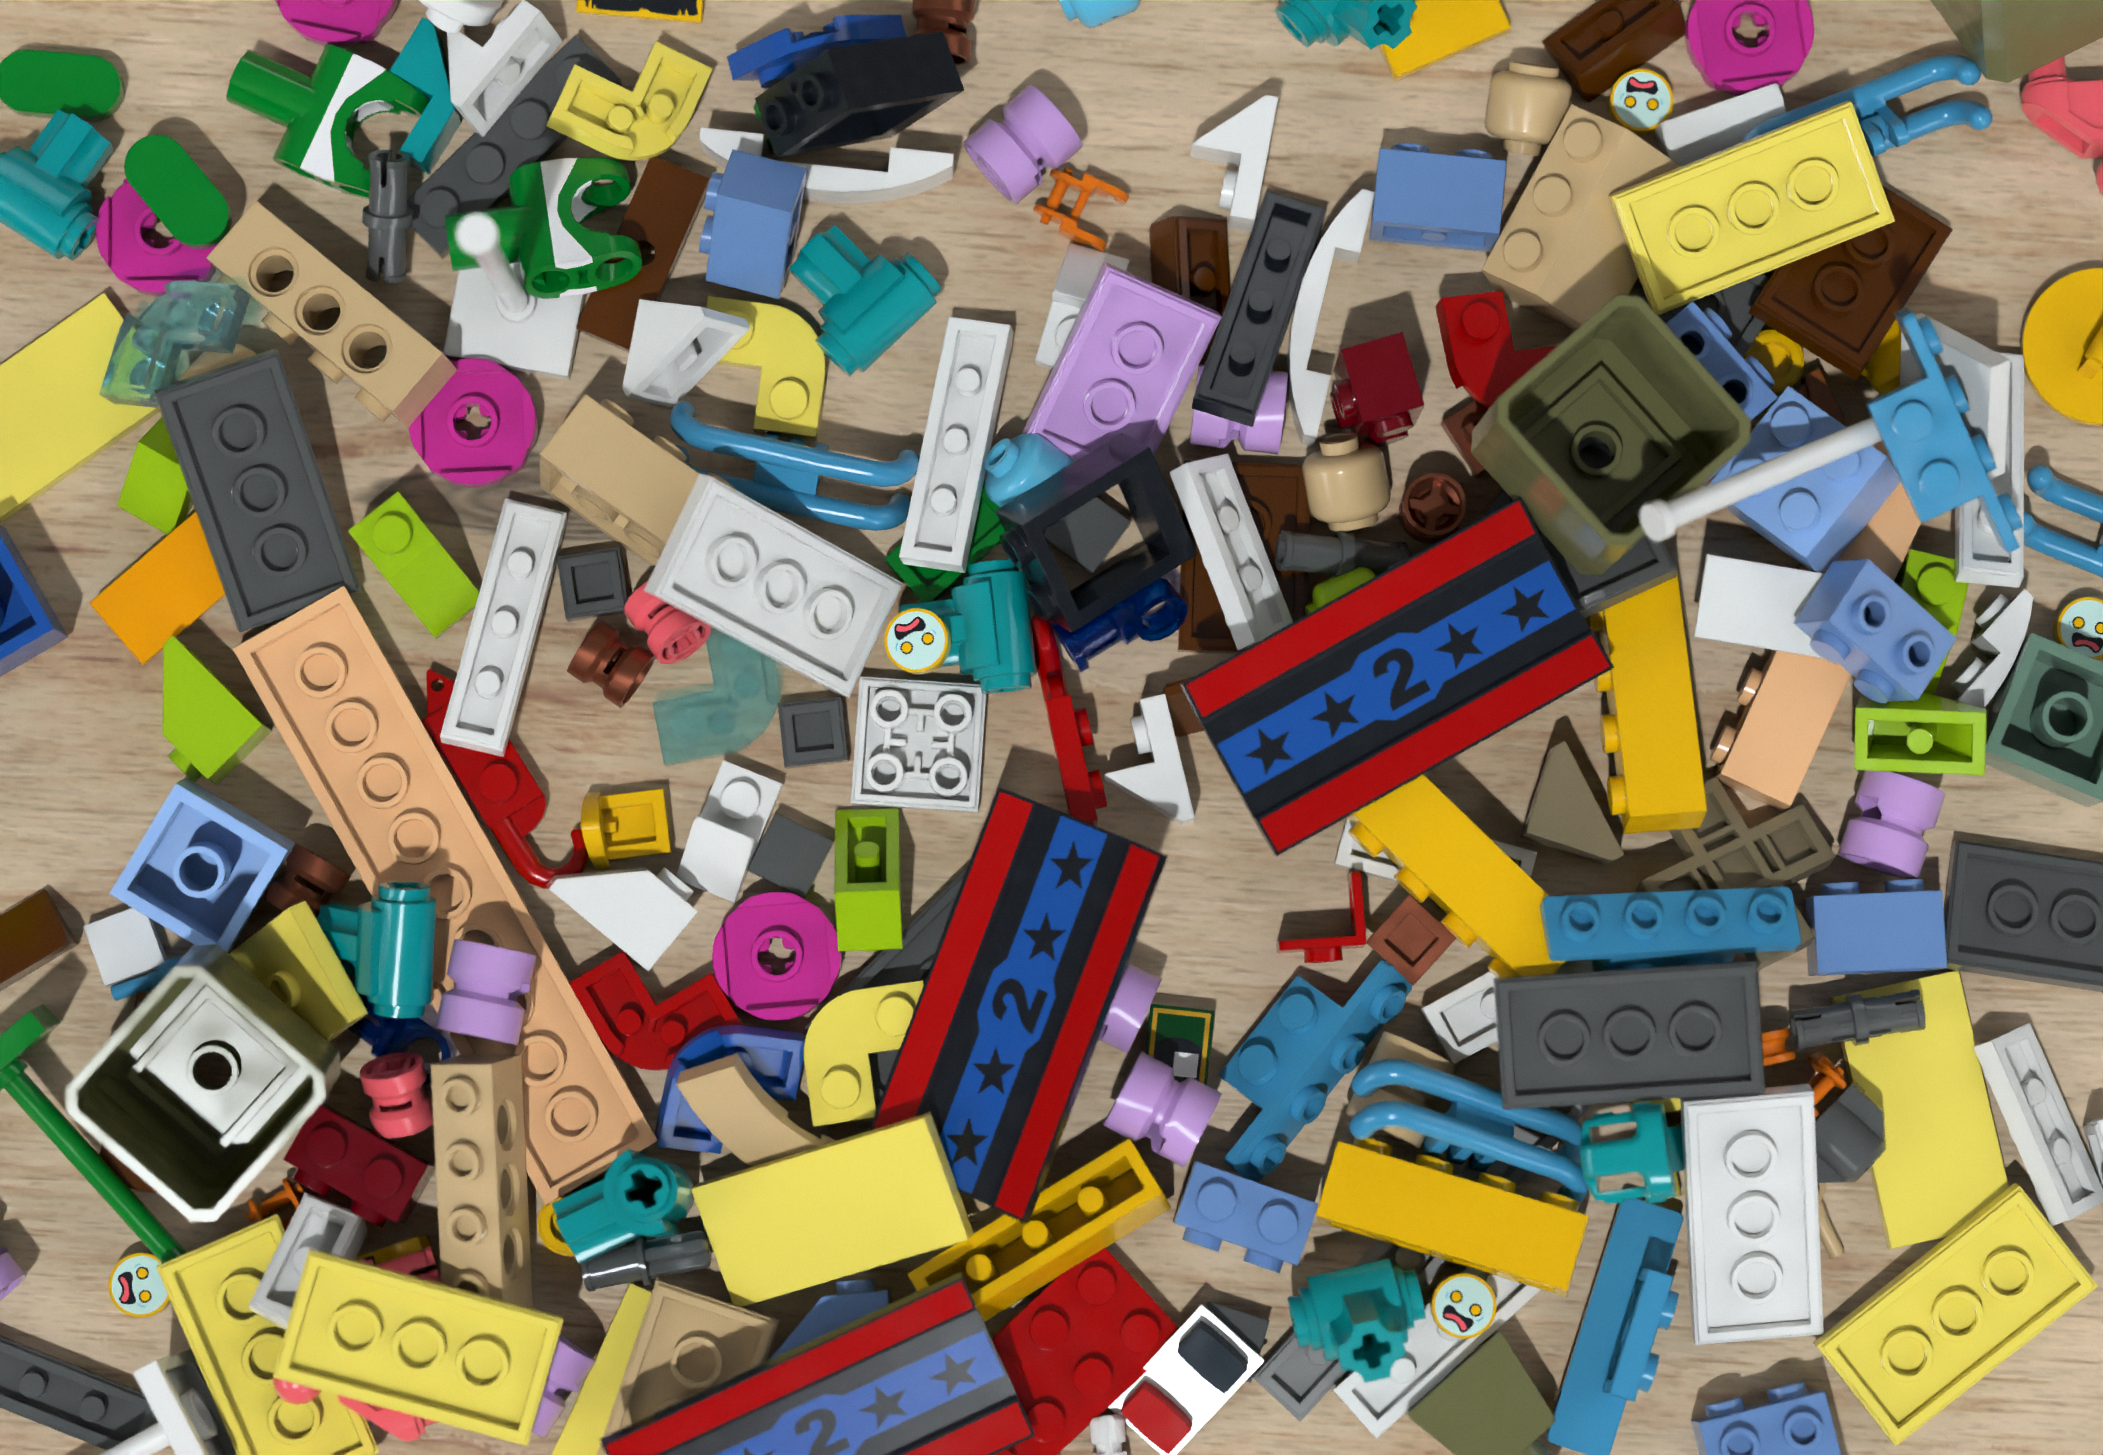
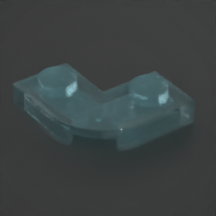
M197 281L165 283L167 293L152 302L138 319L129 313L125 317L119 329L99 394L114 404L159 408L153 390L172 384L182 349L233 354L251 295L234 284Z
M711 627V634L706 641L715 690L652 702L664 765L667 767L737 753L751 746V743L758 739L767 729L779 704L780 685L775 660Z

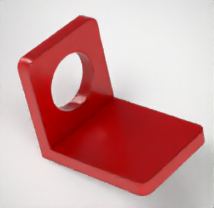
M1354 871L1348 874L1352 936L1278 941L1276 943L1277 954L1304 952V963H1327L1343 961L1342 949L1363 948L1366 945L1361 871Z

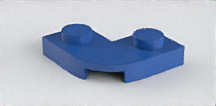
M901 15L835 16L833 23L825 25L822 32H812L804 36L803 32H792L790 28H786L727 56L733 81L759 80L761 88H771L826 49L906 37Z
M723 1025L703 1031L690 1039L675 1055L667 1072L655 1129L658 1147L721 1154L723 1143L710 1132L695 1114L676 1085L680 1071L738 1053L751 1075L773 1099L795 1101L804 1061V1034L802 1032L744 1025Z

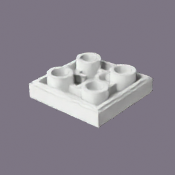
M860 676L851 805L978 813L987 694L981 693V685Z

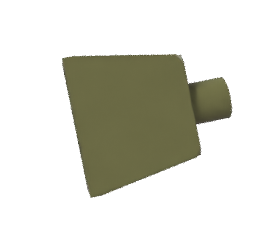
M1497 1330L1405 1413L1410 1420L1454 1455H1550L1537 1438L1556 1421L1553 1413L1510 1344L1500 1331Z

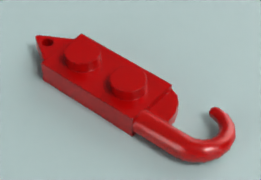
M1034 614L1031 619L1035 661L1068 812L1073 817L1097 825L1096 809L1107 807V801L1100 770L1087 772L1082 747L1094 745L1085 707L1073 709L1050 619L1044 622Z
M431 669L427 670V717L422 722L517 873L528 883L543 889H549L546 884L554 875L582 873L588 859V852L581 829L575 828L571 831L573 854L566 864L557 868L547 867L542 864L526 839L545 817L547 802L545 794L510 738L504 757L441 742L440 735L455 682ZM436 681H443L444 687L441 691H434L433 685Z

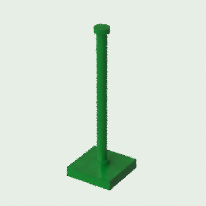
M44 1004L29 1010L0 1036V1091L5 1089L161 1263L187 1253L24 1072L28 1065L22 1057L61 1024Z

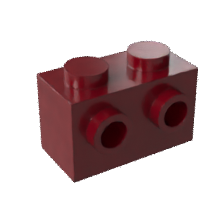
M1403 332L1341 349L1333 370L1336 382H1334L1335 392L1330 393L1333 412L1340 430L1350 427L1351 433L1357 434L1358 442L1370 439L1371 444H1374L1376 447L1392 444L1409 437L1407 430L1416 425L1425 405Z
M320 1104L304 1122L283 1159L298 1168L292 1177L294 1180L323 1196L328 1195L331 1187L354 1199L349 1207L351 1212L383 1228L387 1219L395 1223H406L436 1170V1165L387 1138L378 1137L373 1133V1130L327 1104Z

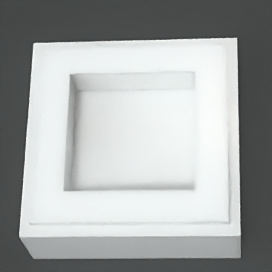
M134 908L83 926L104 986L106 987L153 971L167 961L153 920Z

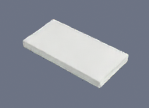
M699 474L644 591L825 688L849 698L903 583L713 477Z
M1810 1084L1766 1087L1765 1093L1680 1098L1691 1328L1695 1345L1824 1334L1814 1091Z

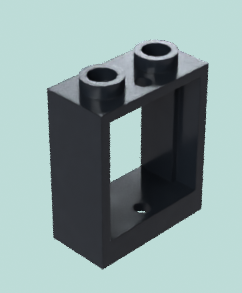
M943 31L826 49L756 97L755 100L761 114L762 124L768 133L777 158L892 138L964 91V87Z
M1122 433L995 511L1005 531L999 537L1001 545L1011 562L1016 567L1023 569L1030 584L1024 591L1031 608L1044 622L1050 619L1071 633L1198 554L1150 447ZM1118 484L1145 545L1069 591L1042 530Z

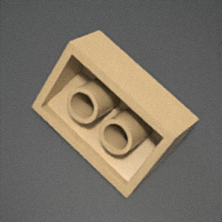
M1571 104L1487 258L1482 272L1493 290L1502 291L1504 298L1577 330L1615 296H1632L1640 282L1609 195L1681 166L1627 128Z
M585 394L539 454L540 488L655 568L699 473L684 463L687 459L685 454L673 443L661 436H655L653 440H650L633 428L634 420L623 408L607 399H603L599 404ZM711 472L707 473V476H711L714 479L736 490L731 484H729L720 476Z

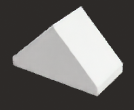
M639 299L622 386L626 397L672 409L751 329L747 320L699 306Z

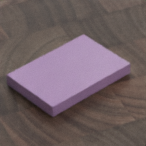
M1104 262L1022 433L1041 435L1075 460H1079L1121 433L1149 446L1154 456L1222 318L1221 315L1213 309Z

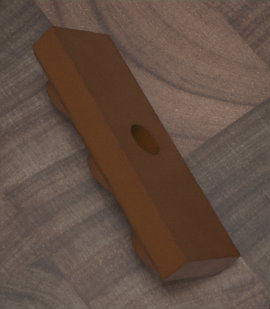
M659 157L649 159L616 235L632 238L638 243L640 249L645 247L651 248L655 251V257L651 263L642 265L638 274L628 282L591 292L576 325L577 331L629 352L639 299L660 301L707 193L710 182L709 178ZM623 257L612 258V259L606 260L604 263H605V264H613V263L621 262L622 260H624V259H626V258H623Z

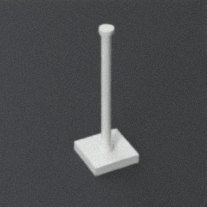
M483 214L466 216L457 227V241L464 252L475 257L481 268L459 270L443 354L451 360L467 358L485 359L493 361L509 370L570 380L579 334L576 325L583 312L586 294L546 299L530 295L522 285L520 263L509 264L498 245L499 235L494 222Z
M1919 313L1915 316L1919 320L1927 315ZM1927 316L1943 348V352L1934 355L1944 379L1952 375L1955 376L1968 402L1970 410L1960 414L1969 436L1971 438L1981 434L1994 459L1996 469L1987 473L1990 480L2005 473L2010 359ZM1902 331L1900 386L1922 377ZM1872 417L1667 503L1661 500L1647 503L1640 510L1642 528L1651 540L1655 542L1663 541L1674 535L1676 527L1882 441Z
M191 1349L157 1359L133 1372L158 1422L99 1454L153 1455L171 1445L175 1455H237Z

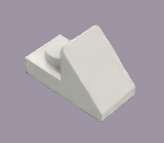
M522 0L508 17L499 22L492 37L483 47L461 32H458V34L447 33L452 104L476 133L483 137L563 42L540 10Z
M1263 96L1200 137L1191 146L1190 157L1239 167L1238 172L1225 171L1219 208L1231 210L1228 228L1248 232L1253 230L1278 97Z
M1069 243L1052 292V303L1036 355L1035 365L1053 369L1103 263L1107 262L1127 271L1130 263L1129 259Z
M1161 694L1140 699L1139 709L1141 715L1131 717L1130 722L1138 755L1150 753L1152 763L1106 773L1104 780L1178 825L1191 824L1194 822L1195 816L1166 695Z
M723 760L700 817L695 816L676 877L685 884L736 903L748 874V868L762 840L782 791L783 784Z

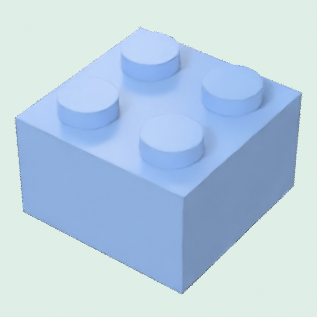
M1788 386L1752 430L1750 442L1715 476L1710 484L1846 427ZM1871 445L1724 508L1809 571L1825 574L1832 562L1838 561L1901 481L1889 458Z
M185 777L173 787L109 894L192 944H217L229 954L296 843Z

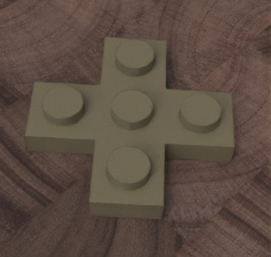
M1715 776L1704 782L1707 812L1701 827L1669 830L1686 859L1640 881L1635 891L1636 893L1788 887L1829 867L1836 856L1803 804L1749 829L1722 784ZM1796 905L1795 910L1801 943L1794 951L1744 953L1748 961L1756 962L1757 971L1808 947L1815 938Z

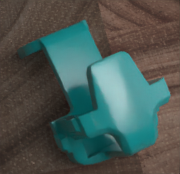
M1652 1102L1632 1104L1633 1111L1617 1114L1610 1111L1595 1114L1591 1119L1584 1120L1579 1144L1582 1174L1596 1201L1603 1200L1606 1204L1624 1203L1626 1199L1645 1197L1646 1204L1664 1202L1668 1197L1677 1196L1674 1172L1684 1170L1682 1126L1667 1127L1664 1104L1653 1105ZM1636 1121L1637 1130L1631 1138L1596 1143L1592 1136L1591 1127ZM1637 1172L1644 1178L1645 1186L1600 1192L1599 1183L1601 1176Z

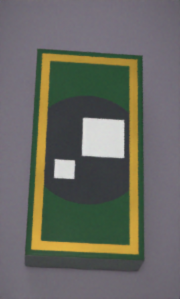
M1150 1004L1145 1054L1172 1067L1174 1080L1181 1083L1191 1077L1207 1086L1214 1011Z

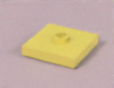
M306 901L287 908L229 953L234 960L328 1042L368 1014L365 1005Z

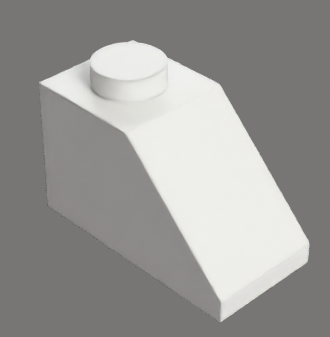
M645 867L554 875L546 884L554 894L647 971L651 969L698 912L686 902L694 891L665 867L657 877Z

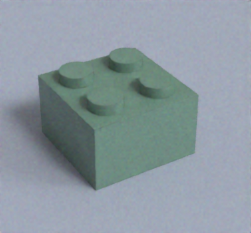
M2035 633L2026 636L2017 658L1997 690L1987 714L1986 764L2085 807L2103 802V662Z

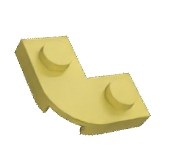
M655 41L633 90L630 91L575 64L546 126L617 159L637 161L656 157L670 149L681 137L713 68Z
M708 296L707 309L744 318L751 328L716 364L761 370L753 427L754 432L764 434L769 432L779 434L780 436L817 440L826 380V361L823 350L815 342L818 336L813 328L801 316L781 306Z
M923 980L850 991L831 1000L815 1016L808 1029L804 1043V1065L813 1127L874 1118L877 1108L869 1054L900 1050L924 986Z

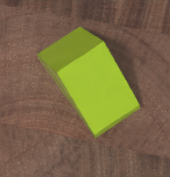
M161 417L137 443L117 506L169 535L184 522L193 506V502L163 417Z

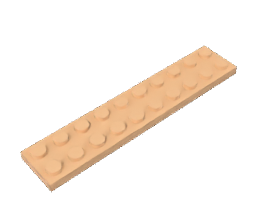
M342 586L234 647L233 650L371 896L378 894L379 884L383 882L406 881L424 883L431 886L430 896L437 899L432 1005L436 1012H439L442 993L455 987V982L447 975L454 939L537 956L530 990L518 995L516 1001L525 1009L518 1045L449 1031L448 1033L460 1054H521L526 1172L544 1204L548 1205L608 1171L614 1159L626 1150L631 1149L642 1152L656 1144L658 1140L653 1128L609 1050L586 1015L569 984L570 981L347 588Z

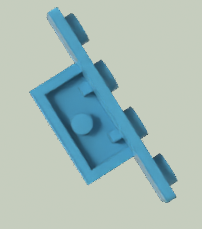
M1908 308L1895 312L1896 320L1922 377L1876 397L1865 404L1918 520L1921 523L1926 522L1978 498L1999 546L2007 553L2020 548L2013 532L2023 527L2021 519L2008 493L2005 492L1997 496L1987 473L1996 469L1994 459L1981 434L1971 438L1960 414L1969 411L1970 408L1955 376L1952 375L1944 379L1935 361L1934 355L1943 352V348L1931 321L1927 316L1917 320L1914 313Z
M1788 887L1548 896L1543 899L1540 905L1549 959L1552 961L1593 960V971L1731 962L1737 953L1794 951L1801 943L1793 895Z
M1385 959L1379 961L1343 1008L1297 975L1220 1072L1219 1077L1262 1110L1225 1156L1224 1161L1240 1176L1259 1183L1265 1175L1272 1173L1281 1164L1289 1144L1304 1125L1311 1123L1319 1116L1325 1106L1327 1096L1345 1074L1350 1073L1360 1064L1365 1055L1366 1047L1383 1025L1391 1022L1401 1012L1406 996L1412 989V985L1393 965Z
M1636 1198L1626 1199L1624 1203H1619L1553 1412L1556 1421L1548 1428L1546 1438L1550 1443L1586 1455H1610L1626 1401L1635 1402L1638 1390L1649 1391L1659 1362V1355L1650 1352L1657 1328L1665 1330L1669 1328L1678 1302L1679 1293L1670 1290L1673 1277L1666 1275L1683 1222L1681 1213L1651 1203L1646 1204L1645 1201Z

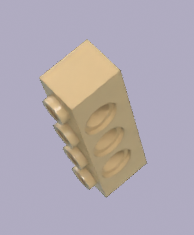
M258 201L251 205L206 258L222 274L215 282L220 289L243 308L251 300H254L268 312L261 320L265 326L289 346L299 337L314 350L307 360L336 384L344 375L361 389L354 398L383 423L392 414L405 426L409 427L458 370L439 349ZM284 270L294 271L293 279L285 289L279 292H270L271 282L278 273ZM333 307L340 308L339 318L332 327L326 330H316V322L322 312ZM379 345L387 346L386 356L378 366L370 369L362 368L363 358L371 348Z
M460 1054L431 1064L441 1283L483 1296L533 1308L521 1054Z

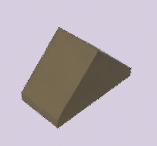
M1566 741L1547 752L1520 837L1607 865L1621 858L1624 854Z

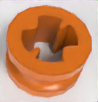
M1790 1028L1761 1034L1763 1066L1797 1059L1795 1051L1789 1050L1786 1046V1039L1791 1035Z

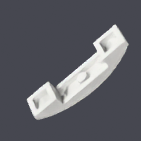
M702 127L700 129L699 140L703 153L724 169H726L732 149L766 157L767 144L764 134ZM890 147L888 172L781 161L807 168L802 200L836 204L876 203L913 196L952 180L955 169L954 154L894 147Z
M1362 189L1333 220L1310 260L1293 311L1287 348V388L1294 426L1300 443L1304 445L1314 446L1331 379L1330 375L1306 369L1332 260L1357 264L1375 193L1373 191Z

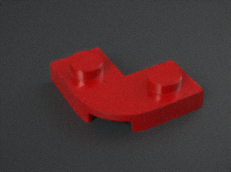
M1502 291L1441 298L1435 306L1447 367L1455 387L1458 389L1463 386L1472 398L1489 409L1504 392L1558 347L1551 346L1515 351Z
M624 951L569 982L605 1046L616 1057L641 1069L653 1071L668 1070L678 1051L699 1033L723 1025H743L713 973L657 1005L627 953Z

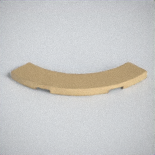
M738 1053L680 1071L676 1085L695 1114L719 1141L750 1167L837 1141L821 1134L819 1139L787 1118L788 1111L781 1107L751 1075ZM960 1193L970 1224L996 1220L1004 1215V1213Z

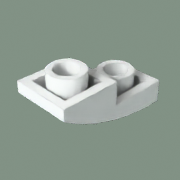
M2023 589L2009 600L2000 593L1975 619V622L1983 629L1970 643L1989 660L1984 663L1976 657L1951 683L1959 692L1952 700L1985 708L1993 698L2015 662L2025 638L2034 599L2028 591Z

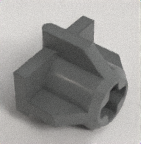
M1858 1083L1851 1084L1827 1110L1819 1112V1116L1815 1119L1817 1183L1856 1182L1886 1150L1884 1111L1864 1094L1865 1090Z

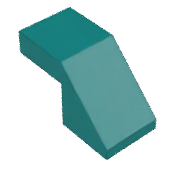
M422 17L389 71L413 86L430 100L400 151L410 155V165L430 175L462 122L459 111L451 102L449 69L441 37L434 24Z

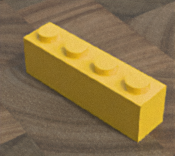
M1677 573V577L1586 618L1589 628L1592 631H1599L1601 646L1615 667L1595 678L1594 685L1596 692L1606 691L1609 714L1600 715V737L1603 753H1614L1616 776H1608L1607 778L1608 804L1611 815L1621 814L1623 834L1700 828L1707 812Z
M1424 775L1347 817L1354 824L1347 832L1360 847L1373 858H1376L1383 852L1400 868L1394 878L1412 897L1422 903L1429 896L1447 914L1440 921L1441 924L1461 944L1469 948L1476 942L1494 959L1487 968L1496 978L1554 974L1566 962L1552 961L1548 957L1540 905L1543 899L1549 895Z
M1355 1137L1353 1145L1338 1141L1316 1212V1218L1319 1223L1567 1297L1589 1223L1588 1215L1577 1212L1580 1204L1578 1201L1550 1192H1542L1540 1201L1515 1194L1516 1183L1486 1173H1480L1477 1182L1452 1175L1455 1165L1426 1155L1418 1154L1415 1164L1390 1157L1393 1147L1374 1139H1357Z
M1129 1138L1040 1192L1029 1223H1022L1004 1214L975 1232L968 1240L955 1244L907 1275L918 1292L961 1272L978 1311L985 1322L1172 1207Z

